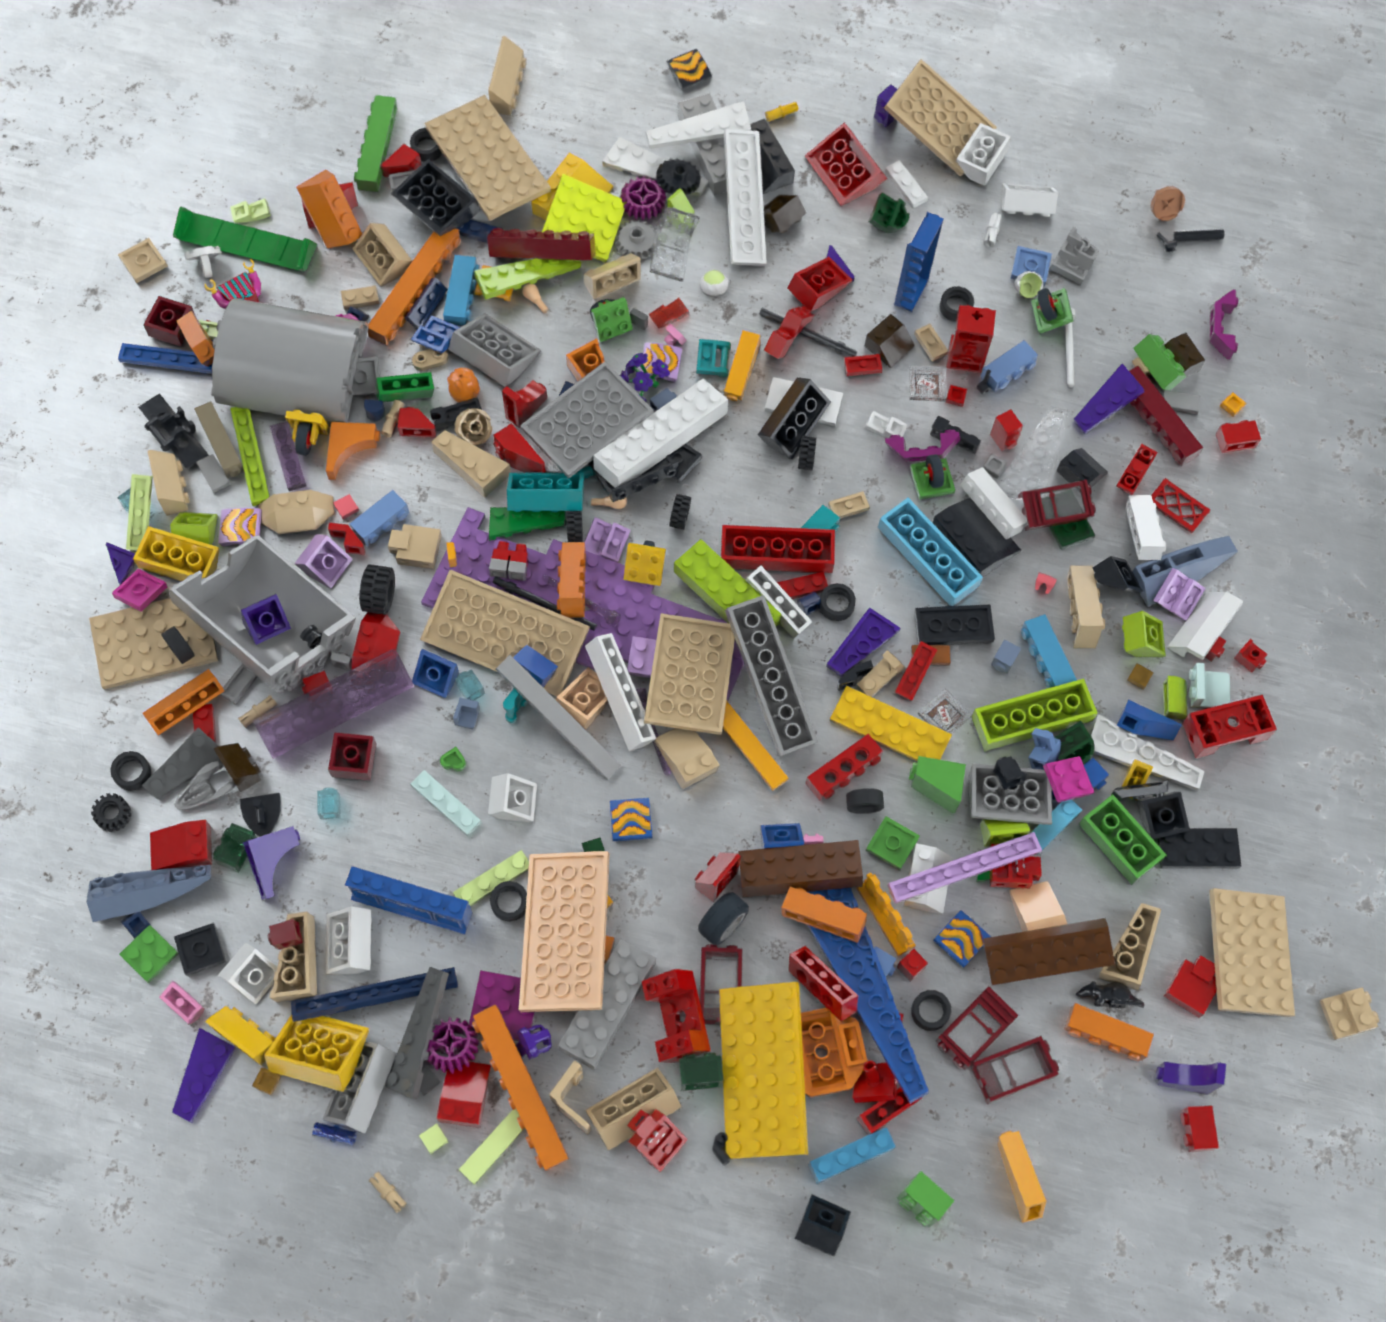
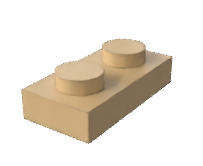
M376 285L341 291L344 310L349 309L350 306L358 308L379 304Z
M931 324L915 330V337L932 362L948 354V349Z
M863 491L829 501L828 503L830 510L838 515L840 519L870 509Z

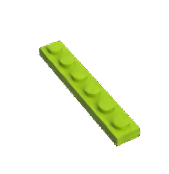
M232 407L230 410L252 506H256L269 498L270 495L250 409Z

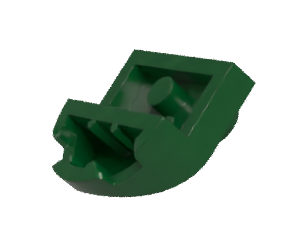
M882 192L878 195L868 222L883 232L893 233L908 223L910 214L907 213L906 203L899 198L896 201Z
M1082 721L1054 737L1061 742L1059 760L1080 756L1084 765L1094 754L1095 744L1093 738Z

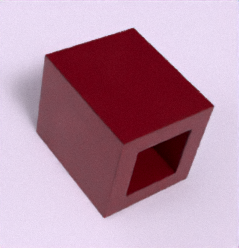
M291 919L269 926V943L278 950L303 943L299 923Z

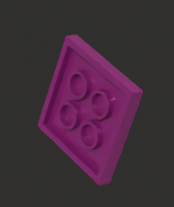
M480 970L469 1025L473 1026L472 1022L475 1021L473 1015L496 1004L513 1040L519 1041L516 1033L521 1028H531L535 1012L519 1011L521 977Z

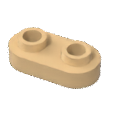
M432 349L417 352L412 357L413 366L418 371L443 366L448 361L447 351L441 354Z

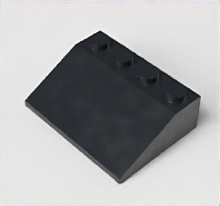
M427 159L391 193L395 199L439 236L469 222L480 211L477 199L430 159Z
M971 498L953 504L934 516L932 523L983 577L1021 552V549L1011 537L1008 539L1003 537Z

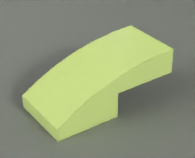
M265 198L251 204L244 201L230 207L234 223L251 222L271 216L269 205Z

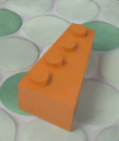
M597 338L566 354L567 367L577 381H580L605 362Z
M562 542V550H558V560L561 561V566H558L560 582L557 583L559 594L557 610H561V615L568 618L585 617V542Z

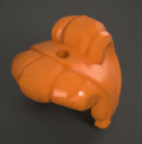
M460 367L448 376L449 393L456 402L460 403L476 398L479 395V382L471 369Z

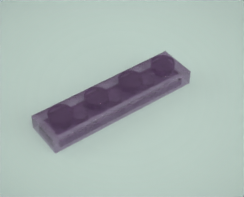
M288 421L270 425L288 491L306 487Z

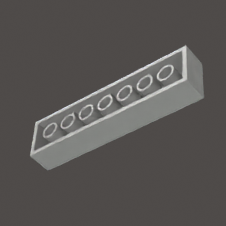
M762 595L725 609L777 755L782 756L817 743V738L765 596Z

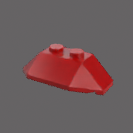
M367 612L361 620L352 655L351 682L371 685L393 667L401 632L387 614Z

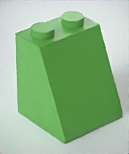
M919 756L917 761L913 762L912 768H910L909 780H912L911 787L949 812L955 813L961 802L966 764Z

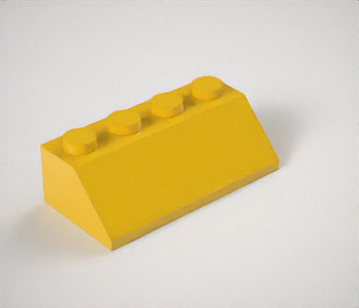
M148 526L133 560L139 569L178 581H184L189 575H193L198 571L202 572L203 579L209 577L217 570L220 549L213 545Z

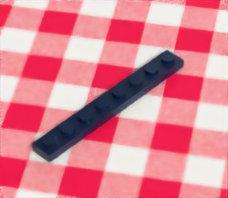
M455 967L442 969L441 971L449 973L445 990L458 988ZM427 973L292 1000L291 1012L293 1022L419 996Z

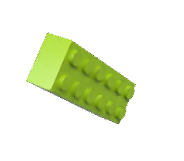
M702 539L674 562L673 572L728 624L730 623L725 609L762 596ZM766 600L774 624L778 626L782 614Z
M1080 679L975 708L971 717L985 752L1033 738L1032 732L1035 728L1048 730L1053 733L1070 728L1079 721H1082L1083 724L1092 722L1098 712L1085 680Z

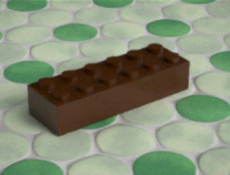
M858 840L738 851V854L741 856L740 876L743 898L787 894L790 887H799L806 892L863 887V872Z
M1106 918L983 938L992 985L1115 965Z

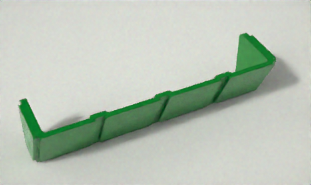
M182 206L179 207L173 231V237L177 240L204 247L212 246L216 248V246H219L223 252L301 272L307 271L317 247L315 242L307 238L299 240L201 215Z

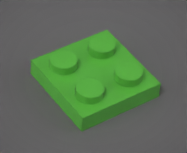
M885 816L865 851L901 870L920 835Z
M149 925L119 955L149 983L179 953Z

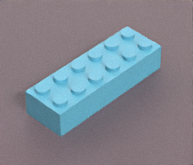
M909 497L880 518L878 529L949 606H955L980 586L983 576Z

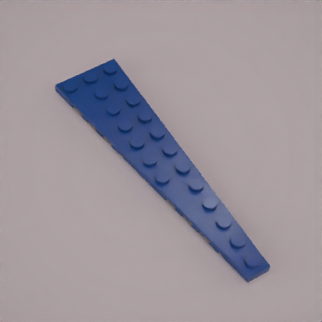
M852 888L807 892L813 895H822L827 900L833 902L839 901L852 909L858 908ZM808 925L835 974L858 995L857 1012L909 1103L929 1094L928 1087L917 1063L913 1048L910 1045L907 1032L902 1024L899 1011L894 1003V998L866 927H864L857 943Z

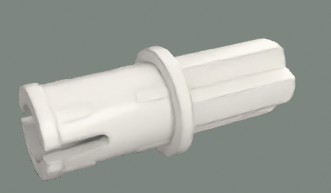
M998 213L991 215L989 225L986 227L987 233L984 245L990 247V242L991 247L995 245L996 236L1000 232L999 225L1002 217Z

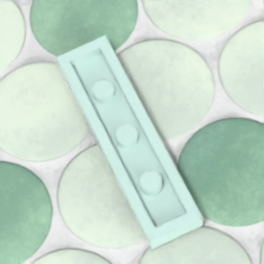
M425 770L411 783V786L465 835L469 836L482 823L475 814Z

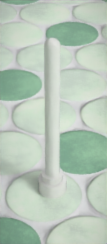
M1071 308L1073 319H1075V309ZM1071 322L1065 325L1067 385L1070 388L1075 385L1073 329Z

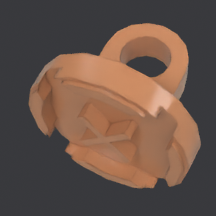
M1174 186L1158 189L1155 191L1151 201V212L1162 221L1174 219L1184 208L1185 196L1179 188Z

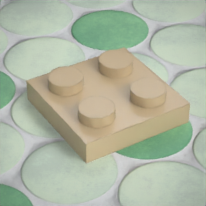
M150 238L118 254L119 259L136 283L168 267Z

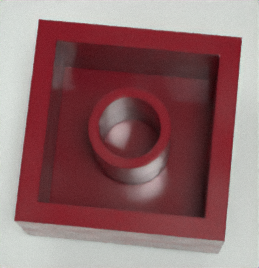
M158 296L143 325L149 337L182 347L186 338L177 320L190 311L194 313V310L190 305Z
M334 732L328 766L331 777L371 781L377 745L374 736Z

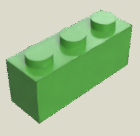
M1148 334L1133 349L1161 388L1170 391L1186 378L1183 372L1184 368L1175 362L1173 353L1165 348L1163 345L1164 341L1160 336Z

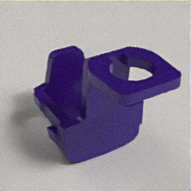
M541 1024L531 1028H521L516 1033L519 1038L516 1046L522 1059L525 1055H527L529 1060L534 1059L539 1054L546 1053L552 1048L551 1034ZM539 1028H540V1030H541V1031H538V1032L533 1033V1034L530 1033V1032L535 1031V1030H537V1029H539ZM542 1042L546 1047L538 1050L536 1045Z

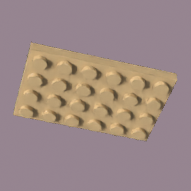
M922 59L918 61L884 107L888 113L959 176L963 175L964 171L956 162V159L979 124L982 123L993 129L997 128Z
M171 598L152 602L142 612L132 607L89 618L101 687L103 689L218 661L214 638L175 606ZM173 626L177 628L195 654L193 658L184 664H181L161 636L162 633Z
M660 614L644 718L645 724L718 735L722 734L735 641L730 624Z
M1216 888L1209 890L1218 1010L1282 1017L1295 1016L1285 897Z

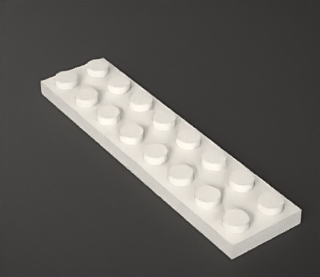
M725 129L724 147L731 265L765 266L767 260L759 131Z

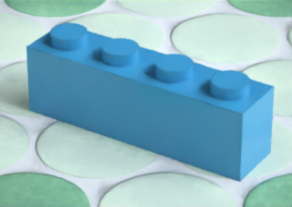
M455 255L443 317L444 321L462 327L467 324V320L470 321L471 310L469 309L470 305L474 303V295L472 293L477 284L475 270L480 269L476 257Z
M1046 615L1024 621L1021 635L1029 644V652L1037 661V669L1043 674L1047 689L1077 681Z
M886 1127L809 1162L808 1166L816 1184H819L893 1151L896 1146Z

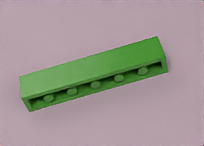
M375 95L374 102H371V115L367 117L368 128L364 130L365 141L364 144H361L360 148L361 158L357 160L358 171L354 173V182H356L358 190L379 192L382 179L381 164L386 161L398 109L396 97Z

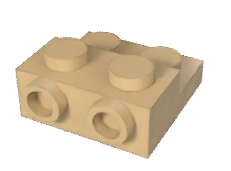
M1363 987L1320 1000L1335 1040L1370 1031L1378 1027L1379 1016L1376 1011H1372L1369 1004L1371 1003V996L1367 991L1364 992Z

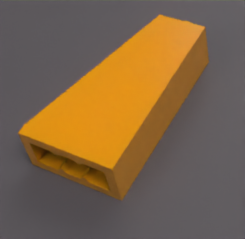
M745 330L742 331L724 389V395L729 400L737 401V399H743L761 346L759 334Z
M1006 1131L999 1136L997 1145L1022 1223L1042 1218L1046 1199L1020 1132Z

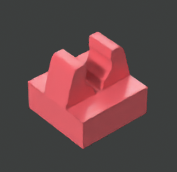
M1039 572L1036 578L1035 589L1038 590L1040 585L1045 583L1047 587L1045 593L1048 594L1055 586L1057 578Z

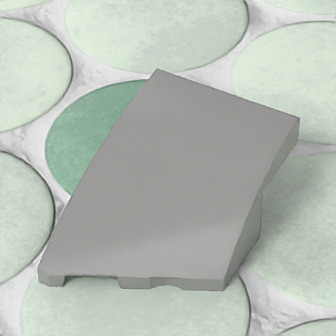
M1073 227L1052 263L1050 270L1081 285L1099 250L1086 237L1082 238L1076 233L1077 229Z

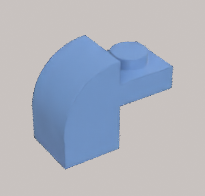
M1035 728L1032 732L1035 748L1028 759L1032 769L1044 770L1043 766L1045 764L1058 761L1061 742L1059 739L1054 738L1053 733L1050 731Z

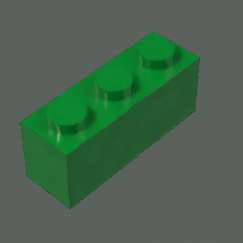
M431 372L376 378L375 388L378 401L391 402L394 400L401 401L433 396L434 384Z

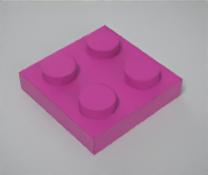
M137 569L112 592V595L115 599L142 612L168 587L166 582Z
M1080 756L1047 763L1043 766L1057 803L1089 796L1094 793Z

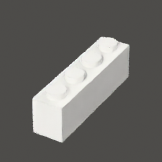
M981 467L966 475L960 486L1003 537L1008 539L1022 532L1028 523L1027 518L986 470Z
M1129 495L1126 512L1138 560H1161L1163 552L1166 551V542L1162 539L1163 530L1159 527L1156 504L1153 503L1151 495Z
M762 566L758 567L745 579L782 614L780 624L793 638L812 623L808 616Z

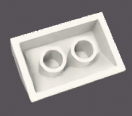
M980 123L957 157L956 162L969 179L985 186L1008 152L1011 136Z
M1002 184V209L1006 210V213L1016 214V211H1021L1025 215H1033L1034 212L1040 213L1041 216H1050L1056 213L1058 192L1054 187Z
M916 843L912 852L908 876L952 861V856L936 847ZM948 885L904 901L903 907L943 915Z
M350 906L327 914L325 975L359 974L370 970L371 910Z

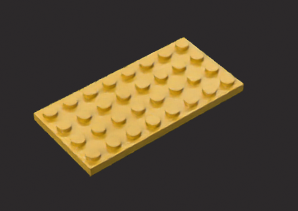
M799 982L719 989L725 1133L728 1136V1140L725 1141L726 1153L731 1159L808 1155Z

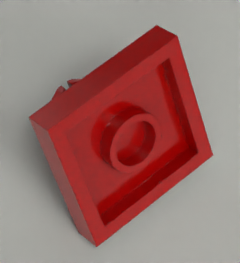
M869 1060L863 1064V1071L854 1084L853 1100L855 1103L896 1100L897 1080L886 1062L875 1063Z

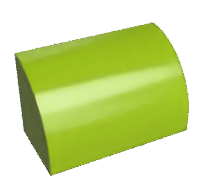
M1167 676L1163 682L1165 717L1183 720L1187 718V682L1181 677Z

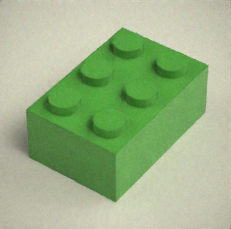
M922 1171L912 1178L897 1197L900 1201L898 1204L907 1212L911 1210L916 1215L915 1219L924 1227L926 1225L931 1227L938 1222L955 1201Z

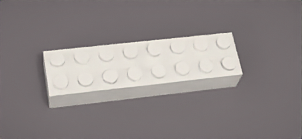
M705 379L700 380L644 421L594 454V469L615 488L639 477L666 458L667 455L673 453L725 416L728 410V399Z

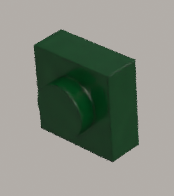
M601 837L581 843L584 852L605 851Z

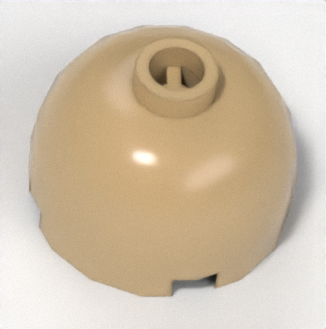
M467 409L461 412L455 421L457 437L472 445L485 443L492 433L490 416L481 409Z

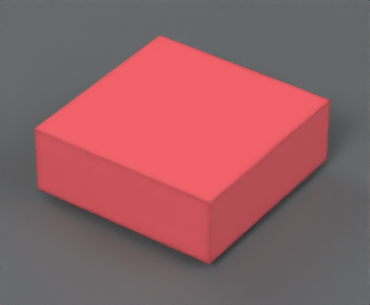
M350 494L333 502L342 519L359 511Z

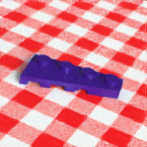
M1122 363L1075 416L1074 422L1086 434L1143 394L1144 389Z
M869 607L827 662L826 667L842 677L897 634L901 628Z
M199 1027L172 1113L190 1123L193 1122L236 1050L235 1046Z

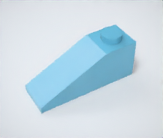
M1072 799L1062 801L1052 811L1051 825L1039 824L1031 832L1035 833L1042 850L1081 813L1082 809Z

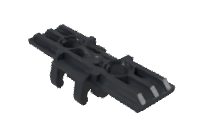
M160 393L138 406L139 410L148 420L144 428L152 433L164 452L171 449L187 470L197 464V461L209 456L193 436L196 432V425L192 420H187L185 412L180 406L177 407L178 411L175 413ZM164 428L171 438L166 440L159 430ZM181 441L189 442L186 447H179Z

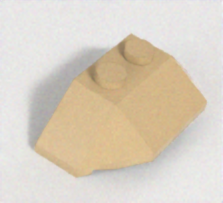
M314 490L273 494L258 505V509L262 510L261 524L277 534L317 530L329 517L335 514L333 496Z

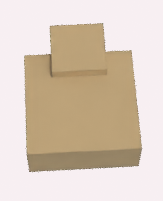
M403 524L402 531L391 530L388 544L389 552L396 554L397 564L435 569L442 537L441 531L435 528Z

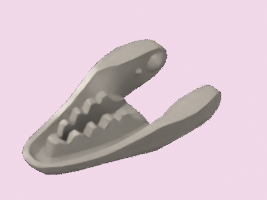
M220 761L211 762L198 771L190 784L176 799L175 807L178 810H185L211 802L233 790L236 784L228 782L216 792L210 784V776L221 770L223 763Z

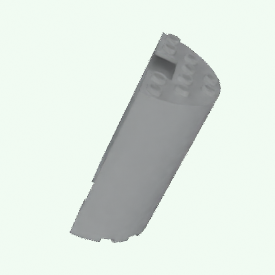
M234 298L228 304L222 320L218 321V335L213 340L215 351L212 365L213 386L211 396H214L216 403L284 416H286V411L300 410L305 414L319 413L329 424L331 422H347L354 394L352 382L357 360L362 358L369 327L368 323Z
M258 535L247 539L237 548H232L228 553V562L225 567L217 569L212 575L203 579L202 572L198 571L193 575H189L179 584H174L169 591L171 601L175 606L278 693H283L286 689L289 691L295 690L304 685V678L319 673L325 667L324 664L332 655V652L337 653L342 647L340 642L344 639L345 635L349 636L356 619L355 616ZM277 594L291 629L256 645L243 625L241 609ZM310 625H315L318 628V632L322 633L321 643L314 649H310L307 642L300 638L303 630Z

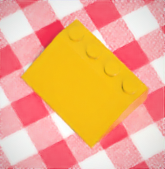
M569 152L547 180L551 191L531 201L532 214L546 221L562 174L607 193L612 191L613 185L586 161Z
M291 1014L264 1055L269 1072L344 1092L354 1075L369 1033V1028L325 1016L293 1022Z

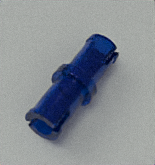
M319 1122L314 1124L313 1128H316V1130H312L313 1136H320L330 1139L331 1142L340 1141L350 1145H354L356 1139H353L357 1137L356 1131L342 1129L339 1125L330 1126Z

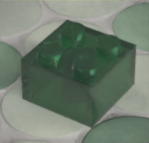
M705 1053L704 1057L695 1058V1055H684L683 1059H679L678 1068L681 1091L722 1088L724 1079L721 1055L716 1056V1053Z

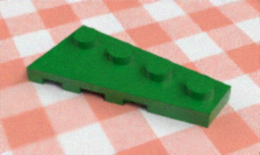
M490 507L489 541L496 540V537L503 535L506 538L513 536V533L523 532L525 534L530 533L533 529L545 530L564 526L565 511L533 512L531 510H522L515 512L507 510V507Z

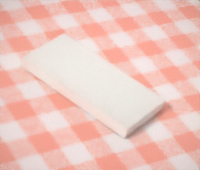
M773 377L765 411L773 413L793 384V381ZM818 387L831 403L817 423L835 427L843 393Z

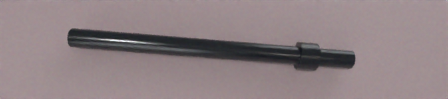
M761 308L759 313L782 324L784 317L764 308ZM806 327L800 331V333L834 348L836 352H843L852 357L857 355L858 351L845 346L846 344L841 341L836 342Z
M496 576L493 579L492 583L504 588L506 592L510 594L515 593L548 610L561 614V610H557L556 604L517 587L516 583L507 582ZM569 617L590 626V629L593 631L597 628L596 623L583 617Z

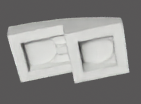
M873 411L865 429L890 438L891 435H901L903 437L908 424L894 417L888 419Z

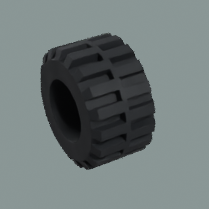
M368 564L365 568L359 590V604L363 612L386 615L390 610L395 591V573L392 567Z

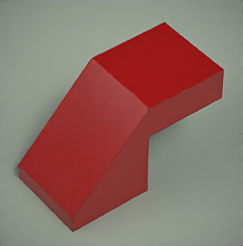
M329 522L328 531L330 536L345 539L344 548L346 553L365 555L363 543L349 525Z

